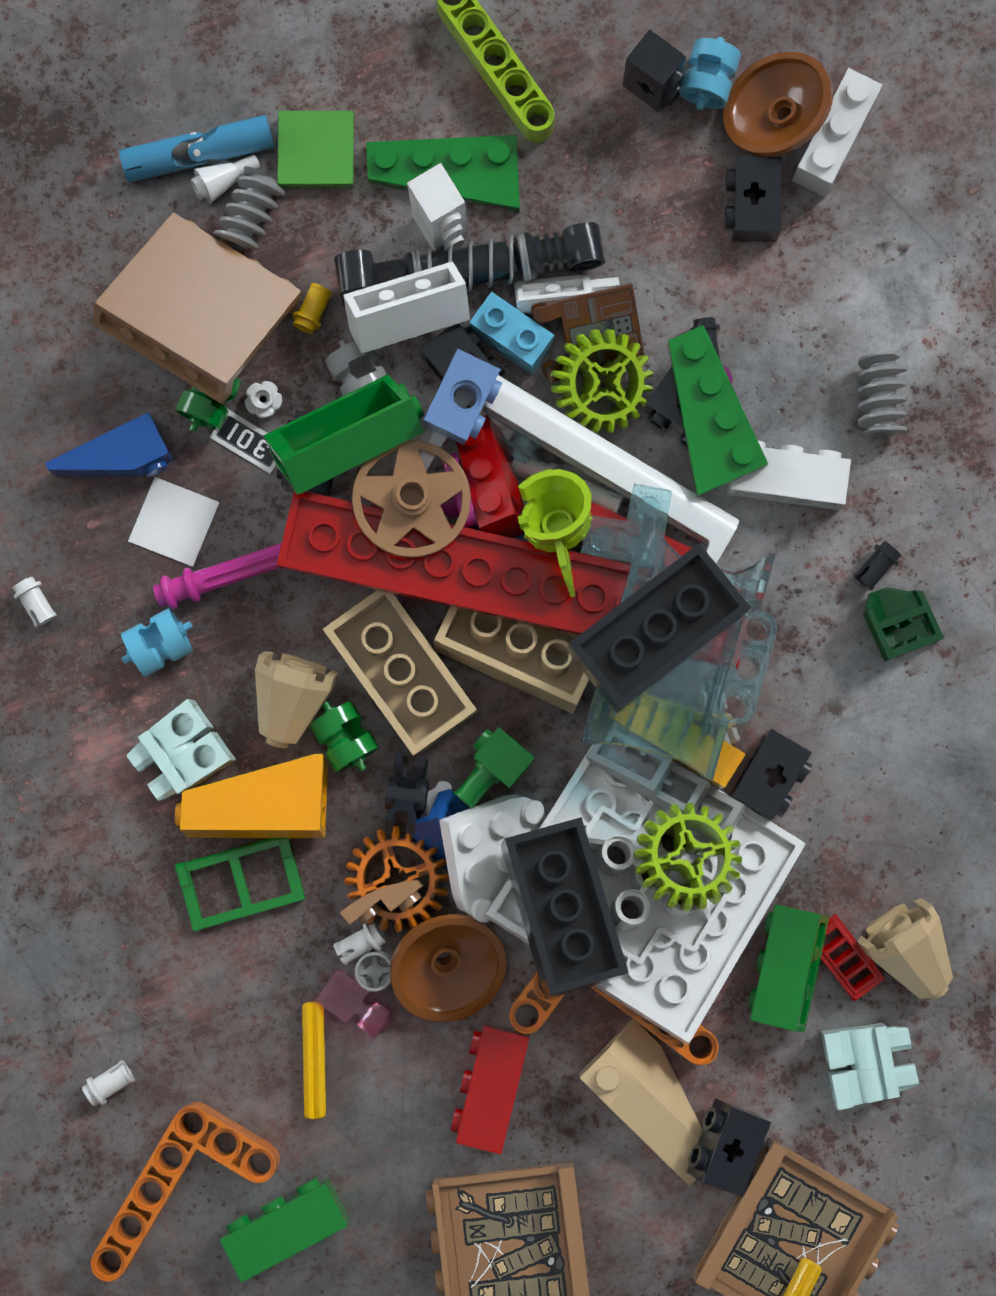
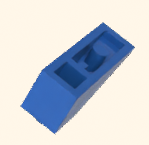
M148 412L46 462L45 465L55 476H142L146 474L147 477H151L165 471L168 468L167 463L173 461L174 458L155 419Z

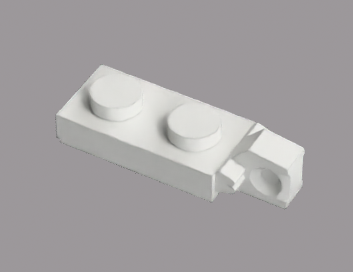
M589 274L527 280L526 282L516 281L514 283L517 309L523 314L527 313L532 315L531 306L534 303L560 300L620 286L618 277L591 280Z

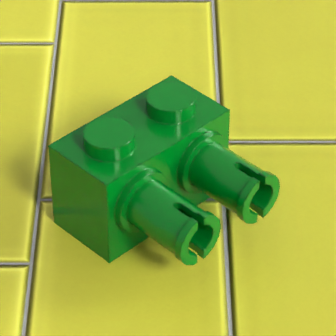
M498 727L494 733L487 729L473 745L474 750L477 751L473 757L476 761L474 763L476 768L454 794L473 809L495 783L498 785L502 783L510 790L535 761V757L501 728Z

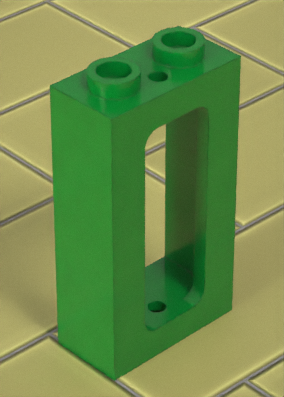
M387 374L263 435L278 469L296 494L299 495L424 433L420 418L424 417V412L415 395L410 397L403 383L397 385Z

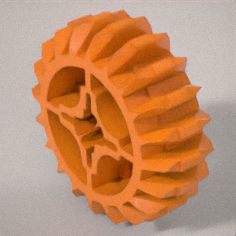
M397 826L393 827L392 839H387L383 829L377 830V837L380 842L375 845L373 840L366 836L363 841L369 850L366 853L359 848H354L353 854L361 859L360 864L348 862L346 868L349 870L357 871V876L345 878V884H357L358 889L348 893L347 897L349 900L356 899L359 896L362 898L373 891L389 886L379 887V884L392 877L391 870L393 868L390 860H392L394 868H400L399 873L403 870L406 874L416 871L415 875L408 877L405 881L415 880L429 874L428 891L416 907L412 905L404 912H395L384 909L376 904L380 911L367 921L368 924H371L375 921L377 915L382 917L380 929L385 931L389 925V920H395V931L401 932L403 930V920L408 919L409 926L413 929L418 925L415 918L417 914H420L424 921L431 919V915L426 910L428 905L437 911L442 908V905L433 898L435 894L440 896L448 895L447 889L437 887L438 881L450 880L449 874L438 875L437 872L438 867H443L447 864L446 859H439L434 862L432 855L437 853L436 847L426 851L422 847L425 844L424 840L422 839L415 843L412 841L413 837L407 834V832L405 839H401L400 829ZM392 847H407L419 854L425 863L411 868L404 867L399 863ZM381 851L385 864L384 874L380 879L366 884L367 868L371 860Z

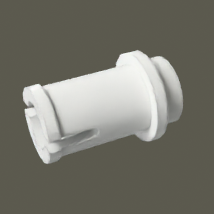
M32 576L13 587L16 593L13 597L15 600L20 599L33 621L34 627L38 628L51 621L57 614L53 611L39 588L42 586V583L40 581L36 582Z
M366 922L360 931L340 942L334 943V948L338 956L342 955L340 960L346 966L349 962L373 949L376 951L381 950V945L386 943V939L376 922L370 925Z
M120 1060L118 1064L94 1079L92 1077L87 1078V1084L82 1086V1090L93 1106L99 1103L105 1105L108 1097L128 1084L135 1082V1078L127 1064Z

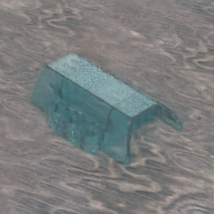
M644 518L620 604L682 557L661 536L652 522V518ZM767 552L756 564L737 572L720 568L750 605L751 609L741 619L620 713H615L596 688L580 742L585 744L626 745L666 756L688 764L697 770L703 778L713 780L727 727L737 728L744 725L753 717L756 711L777 635L775 619L771 614L760 611L776 554ZM748 623H761L766 629L765 640L755 641L747 633ZM739 660H748L755 666L756 675L753 679H743L737 674L736 664ZM737 698L742 701L745 706V714L742 718H733L727 714L725 709L727 699Z

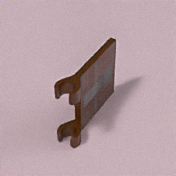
M631 283L560 300L538 302L531 306L532 316L538 323L561 318L565 344L571 343L578 348L576 342L577 335L584 334L589 339L590 331L596 329L600 331L603 337L604 332L610 329L615 331L616 338L620 334L628 335V345L639 343L641 347L636 357L644 355L634 289ZM602 349L591 353L587 357L592 362L603 366L608 361H614L618 356L607 349ZM555 360L542 364L543 375L548 381L555 382L561 380L560 378L552 377L551 372L553 370L562 371L563 365L558 364Z

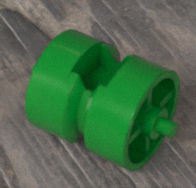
M238 378L233 381L231 395L223 405L191 385L190 390L182 392L175 411L189 419V422L192 423L189 430L196 432L199 426L220 431L228 415L225 405L234 401L242 382Z
M349 701L338 707H331L329 702L324 703L322 707L325 712L322 713L321 717L313 721L309 727L319 745H327L328 750L325 755L336 773L350 766H357L360 772L367 769L364 764L366 757L378 750L379 746L370 730L361 728L360 724L363 718L353 701Z

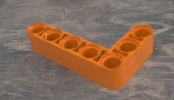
M537 971L510 1008L509 1019L511 1025L516 1031L523 1034H531L541 1028L564 997V995L546 1000L543 991L539 987L540 979ZM591 986L592 989L690 1062L696 1065H706L716 1058L719 1049L717 1039L701 1024L693 1038L698 1035L706 1036L709 1039L710 1047L704 1055L695 1056L690 1053L689 1044L686 1045L669 1033L660 1031L655 1024L595 986ZM530 1004L537 1009L538 1018L533 1024L523 1025L517 1020L515 1013L521 1005Z
M192 1102L184 1106L174 1116L91 1259L93 1274L99 1280L110 1282L120 1278L131 1266L198 1150L245 1179L254 1183H263L269 1180L279 1167L280 1154L277 1148L204 1103ZM195 1112L201 1116L203 1126L200 1131L194 1132L186 1127L184 1123L186 1113ZM227 1132L235 1137L237 1146L234 1151L227 1152L219 1147L218 1136L220 1133ZM166 1147H175L181 1152V1165L173 1166L165 1160L164 1151ZM253 1154H265L270 1160V1169L265 1172L254 1169L251 1164ZM153 1181L160 1186L162 1190L161 1199L152 1200L146 1196L144 1192L145 1182ZM126 1216L136 1217L140 1221L141 1232L139 1234H131L125 1229L124 1218ZM105 1251H113L119 1255L121 1260L120 1268L112 1269L105 1264L103 1259Z

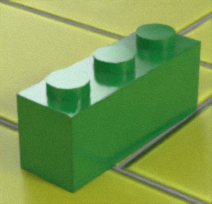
M775 904L774 912H769L765 922V934H768L766 949H762L759 953L756 966L757 972L760 973L757 988H753L748 1002V1009L752 1011L751 1021L795 1032H805L829 916Z
M314 1177L296 1187L298 1194L284 1201L282 1195L262 1205L263 1213L249 1220L247 1214H244L225 1225L228 1231L220 1238V1242L241 1283L348 1226L350 1218L329 1178L319 1183L317 1177Z

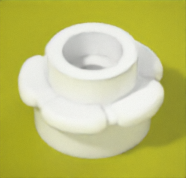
M263 381L262 384L253 383L246 391L247 399L245 400L247 410L251 414H256L259 418L273 416L282 405V395L277 392V386L269 381ZM265 396L267 398L266 402H260V397Z

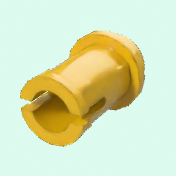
M311 283L299 311H295L292 314L294 318L292 325L301 332L310 335L314 333V330L320 329L321 324L319 321L329 299L333 295L332 292L322 285Z

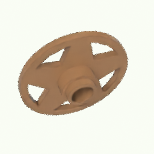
M408 440L366 461L362 465L353 486L352 504L354 515L361 531L375 546L395 556L418 558L439 552L457 538L468 518L471 494L463 469L449 453L431 443ZM419 451H424L438 457L452 471L427 474ZM397 452L393 476H367L380 460ZM462 492L461 512L455 526L451 529L441 506ZM361 498L384 510L376 534L364 517ZM412 529H415L434 543L419 548L395 546Z

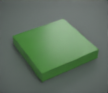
M278 111V186L281 188H354V111Z

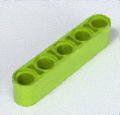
M436 0L437 13L521 134L533 143H542L548 140L554 130V109L478 0H462L455 6L445 4L444 0ZM470 26H479L483 29L476 36H471L464 32ZM492 55H498L504 59V62L498 66H492L486 62V59ZM513 85H519L526 91L520 96H512L506 90ZM534 115H541L547 119V122L542 126H533L528 122V119Z

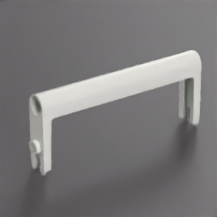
M497 376L496 380L502 382L501 388L493 404L485 401L482 412L699 541L717 564L739 524L737 518L702 497L697 498L696 494L501 376ZM458 390L454 396V401L459 407L465 409L469 405L474 406V396L468 390ZM426 428L419 441L431 443L441 448L447 437ZM422 451L420 455L427 471L435 456Z

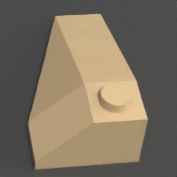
M632 1018L579 1072V1077L677 1175L691 1186L697 1179L687 1173L688 1159L692 1148L697 1145L703 1129L661 1045Z

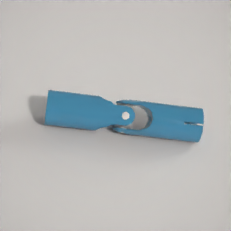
M265 114L216 126L206 134L192 132L121 149L119 154L128 183L203 165L210 159L226 160L274 148V142ZM187 141L188 155L192 160L185 161L175 157L172 151L178 144Z

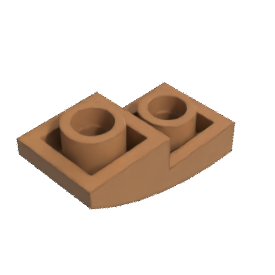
M411 880L383 887L353 902L340 913L349 925L353 924L356 920L363 925L380 911L376 904L381 900L390 911L399 907L404 912L421 898L417 891L423 884L419 880Z

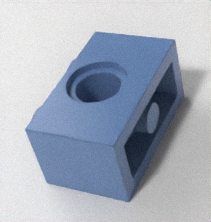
M457 349L422 425L462 445L465 444L469 436L476 439L486 419L479 415L485 401L493 404L501 388L502 382L496 380L501 369ZM462 389L468 390L474 396V406L467 409L459 407L454 401V393Z

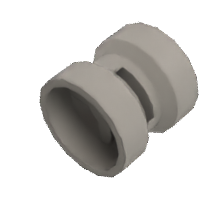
M376 950L362 956L355 966V977L359 985L368 991L375 992L386 988L391 983V956L383 951Z

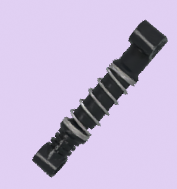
M595 222L578 223L563 229L562 236H558V232L553 233V238H549L548 234H543L544 239L540 240L539 235L533 236L529 232L518 233L516 235L517 239L511 234L509 246H507L506 241L496 242L491 237L489 244L476 246L471 241L469 247L456 249L455 246L450 245L448 251L437 253L434 249L430 248L428 254L420 255L419 251L406 253L402 259L379 263L374 262L373 255L368 250L342 252L334 257L339 295L345 307L344 294L452 261L465 281L466 289L469 292L472 289V285L485 283L490 288L493 282L506 280L510 285L513 282L514 272L522 275L526 282L527 280H535L540 274L545 273L544 268H548L549 272H553L554 266H558V270H563V265L567 264L568 269L571 271L595 269L606 262L600 226Z

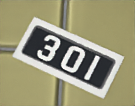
M227 409L228 415L221 430H214L210 438L271 474L276 463L263 437L267 432Z

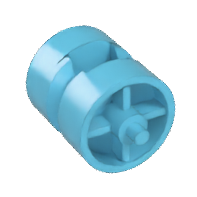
M722 37L717 39L699 38L695 40L688 61L691 68L685 71L686 76L682 81L679 93L685 100L697 105L696 109L703 110L704 107L710 109L724 108L732 88V82L729 79L734 78L736 75L741 52L733 45L724 42L725 39Z
M167 608L152 616L148 626L139 623L121 633L122 640L127 648V654L121 657L124 664L130 661L133 664L135 663L141 674L147 677L162 669L166 659L175 662L193 652L189 639L186 636L188 635L187 631L193 628L190 621L184 624L181 621L179 622L173 611Z

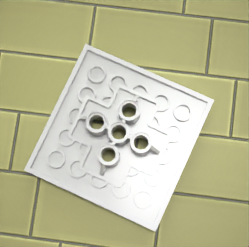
M607 720L605 725L648 745L612 721ZM585 755L540 828L582 817L629 972L622 978L598 984L595 987L687 1045L692 1040L806 843L745 806L744 813L728 838V841H740V847L731 851V854L742 856V862L739 865L731 866L740 872L737 880H728L733 887L732 891L728 894L720 892L722 900L717 904H713L707 899V908L701 911L696 907L694 900L692 908L688 912H683L681 905L678 903L672 909L667 908L668 895L664 894L658 901H655L652 896L658 888L656 886H650L647 889L642 887L644 881L640 874H636L635 868L645 863V860L634 858L633 853L637 849L645 848L636 842L639 834L649 835L643 825L648 820L657 823L655 814L659 810L664 811L668 816L669 811L623 784L587 760ZM674 761L675 765L691 772L690 770L686 769L685 767ZM709 783L711 788L729 796L725 792L721 791L720 789ZM686 827L687 830H691L694 839L698 842L711 843L700 831ZM673 829L663 834L675 837ZM661 839L658 845V858L672 853L663 848ZM609 847L620 848L625 854V863L615 864L609 860L607 849ZM684 851L675 860H689L691 864L701 854L694 856V854L689 855ZM717 856L703 862L704 875L701 877L703 886L709 884L715 876ZM664 872L674 883L690 888V885L685 884L682 875L678 872ZM509 877L485 917L529 944ZM629 900L637 905L639 909L637 919H629L623 915L621 911L622 901Z

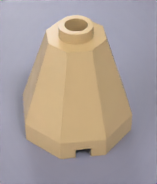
M265 651L259 655L255 668L259 733L267 738V744L278 748H288L289 743L297 744L335 688L339 673L332 670L326 675L327 666L290 654L282 653L280 661L272 660L274 652Z
M920 898L913 900L916 905L915 908L908 909L905 903L897 905L871 922L865 929L869 935L868 939L861 935L857 942L869 958L919 999L928 998L929 1000H935L948 991V985L953 979L940 917L930 903Z

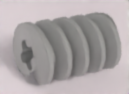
M249 166L244 167V172L247 176H241L237 181L241 189H235L231 193V198L235 203H228L224 208L228 216H222L218 221L222 230H215L212 233L213 237L224 240L231 248L239 252H245L247 249L259 250L260 246L252 239L253 235L266 236L267 233L259 226V223H272L273 219L265 210L266 208L278 210L279 205L271 197L272 195L282 197L285 195V191L278 186L276 180L266 173Z
M871 354L862 356L858 360V365L865 369L858 375V380L865 384L858 390V395L865 399L859 403L858 410L866 414L858 420V425L866 429L860 432V435L888 437L907 431L906 426L896 424L897 419L907 416L906 411L896 409L897 404L907 401L906 396L896 394L897 389L907 386L906 381L896 378L897 374L907 371V366L896 363V359L900 358L898 355Z

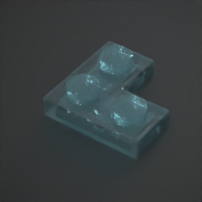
M634 483L627 521L591 515V527L583 539L581 554L658 569L672 490Z

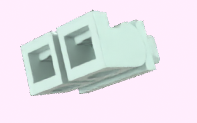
M185 700L149 730L138 736L141 742L127 754L128 759L138 772H142L154 762L162 771L160 776L147 784L158 801H163L175 794H182V791L193 789L214 773L236 761V758L217 732H209L214 727L195 700ZM198 737H202L201 739H199L197 742L194 743V740H196Z
M883 1023L820 1031L826 1065L829 1069L846 1067V1065L851 1066L828 1071L833 1102L837 1110L848 1109L854 1105L877 1102L887 1098L900 1097L899 1091L919 1085L914 1063L894 1066L892 1052L912 1049L907 1027H887Z

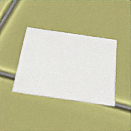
M154 477L128 542L193 567L219 502Z

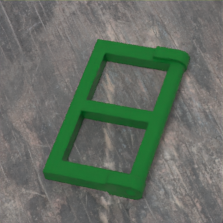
M268 838L175 864L193 931L306 899L291 845V838ZM279 846L292 893L252 904L240 857ZM229 860L242 907L203 918L190 871Z

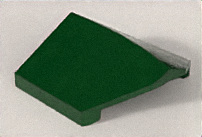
M886 587L868 594L863 616L884 662L901 658L944 639L923 591H906Z

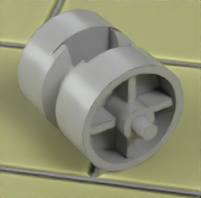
M345 339L338 342L340 348L325 359V364L334 381L343 383L340 388L342 396L387 375L384 367L376 366L378 356L375 350L361 354L355 341L347 344Z

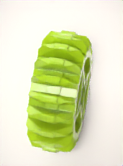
M607 329L603 337L599 330H591L589 339L584 334L577 335L576 342L578 348L571 343H566L564 348L570 356L567 358L558 355L555 358L558 364L563 365L562 371L553 370L551 372L552 377L561 379V384L551 387V392L563 393V396L555 402L556 406L563 408L569 405L564 415L570 419L577 417L576 422L584 427L589 423V429L594 433H598L601 426H603L607 433L614 432L615 422L620 428L628 427L626 415L632 419H638L640 414L635 406L645 407L647 399L641 397L642 393L653 391V386L644 384V378H650L654 373L652 370H642L641 367L649 361L648 356L640 355L636 357L641 347L639 343L628 345L629 336L620 334L616 338L614 330ZM607 349L618 357L614 361H608L603 366H600L596 362H592L587 356L595 351ZM578 368L584 376V385L578 392L579 397L575 385ZM627 369L628 387L625 393L621 388L620 380ZM597 374L607 375L604 379L607 389L598 387L600 380L597 378ZM602 396L617 405L611 410L602 413H595L586 407L591 401L596 402Z
M693 803L685 805L683 814L677 804L669 807V816L664 811L659 810L655 814L657 823L648 820L643 825L649 835L639 834L636 838V842L645 847L637 849L633 853L634 858L645 860V863L635 868L636 874L648 873L649 878L642 883V887L647 889L654 884L658 888L652 896L655 901H658L664 894L669 896L666 902L667 908L672 909L675 907L678 899H680L683 912L691 910L693 900L700 911L707 908V899L713 904L719 903L722 900L720 892L728 894L733 889L728 880H737L740 876V872L731 867L742 862V856L731 854V851L740 847V841H728L727 836L734 831L733 826H727L722 830L718 826L723 819L721 814H717L712 820L708 819V806H703L698 815L695 814ZM686 827L700 831L711 843L698 842L694 839L691 830H687ZM673 829L675 837L672 839L673 852L668 853L665 857L658 858V845L662 835L666 831ZM684 851L689 855L694 854V856L701 854L691 864L689 860H675ZM717 856L715 876L709 884L703 886L701 877L704 875L703 862ZM664 872H678L682 875L685 884L690 885V888L674 883Z

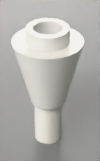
M252 154L235 163L230 162L194 169L195 177L190 181L195 194L200 200L205 198L209 204H212L233 186L239 177L246 175L244 172L245 166L255 169L260 168L257 157Z

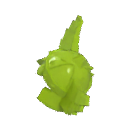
M547 469L530 476L518 486L522 499L528 501L522 514L518 516L521 530H524V539H527L535 548L546 552H557L559 566L561 567L570 597H575L569 549L581 542L591 527L592 517L590 510L592 494L587 483L577 474L562 469Z

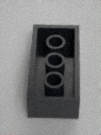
M698 543L568 644L567 651L615 713L618 714L746 615L751 607L703 546Z
M582 817L505 838L500 847L545 999L616 980L628 974V968Z

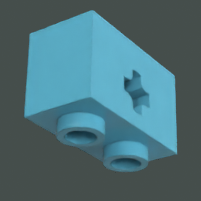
M492 291L469 322L470 328L482 342L531 376L554 346V334Z

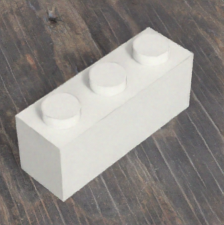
M848 68L833 97L829 115L820 130L813 136L797 167L793 182L826 198L883 84Z
M440 163L407 182L412 216L436 253L443 250L448 251L450 245L455 246L456 249L465 242L464 238L468 236L465 201Z
M453 261L343 295L349 331L361 354L470 320L466 283Z
M758 440L768 461L767 467L729 483L727 495L840 511L846 504L851 459L841 458L842 453L832 450H820L818 455L803 453L804 448L795 445H781V449L766 448V443Z

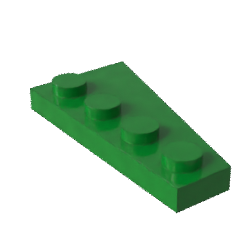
M516 135L366 142L367 172L370 184L408 191L407 182L441 163L464 200L473 201V204L489 206L490 204L505 207L509 211L520 212Z
M704 325L668 340L667 345L681 408L680 413L683 428L685 429L696 497L698 498L767 467L768 461Z

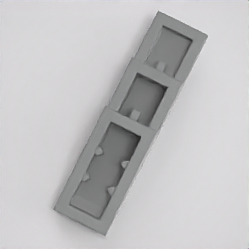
M608 725L604 726L586 755L587 760L668 811L671 805L677 804L683 814L685 805L693 803L695 814L698 815L703 806H708V819L712 820L717 814L723 816L722 821L718 824L722 830L730 825L735 828L745 811L743 803L711 788L709 781L675 765L672 757Z

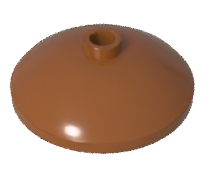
M780 52L760 59L748 67L732 85L727 104L723 109V121L727 134L738 148L754 156L773 157L799 148L820 130L829 115L833 102L831 79L818 60L804 53Z
M448 914L428 919L410 930L402 938L393 953L390 964V981L393 991L401 1005L419 1018L434 1022H450L466 1018L484 1008L501 988L507 967L505 950L494 930L471 916ZM448 952L446 957L437 958L440 954Z

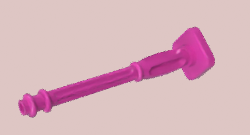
M450 453V455L458 462V464L463 469L457 453ZM442 461L445 472L452 471L451 468ZM462 492L441 506L444 515H449L450 519L459 516L461 512ZM471 499L470 511L464 527L482 531L479 528ZM281 543L193 572L190 568H185L182 576L173 579L164 575L160 578V584L153 586L156 600L160 607L167 605L170 609L174 610L178 607V602L190 598L192 601L198 602L203 593L277 569L276 564Z

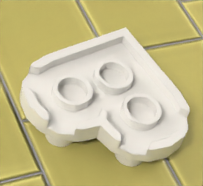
M515 794L506 795L475 806L473 809L470 808L439 820L451 891L459 910L464 911L468 916L473 917L479 922H493L485 917L509 878L500 846L505 838L540 829L546 819L541 802Z

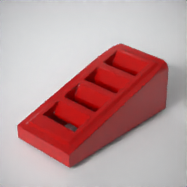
M833 914L829 917L826 936L835 929L840 935L823 947L820 960L851 1001H856L881 983L885 977L865 954L839 917ZM846 942L850 948L832 960L828 954ZM856 955L859 961L842 973L838 967ZM863 969H866L869 974L852 986L848 980Z

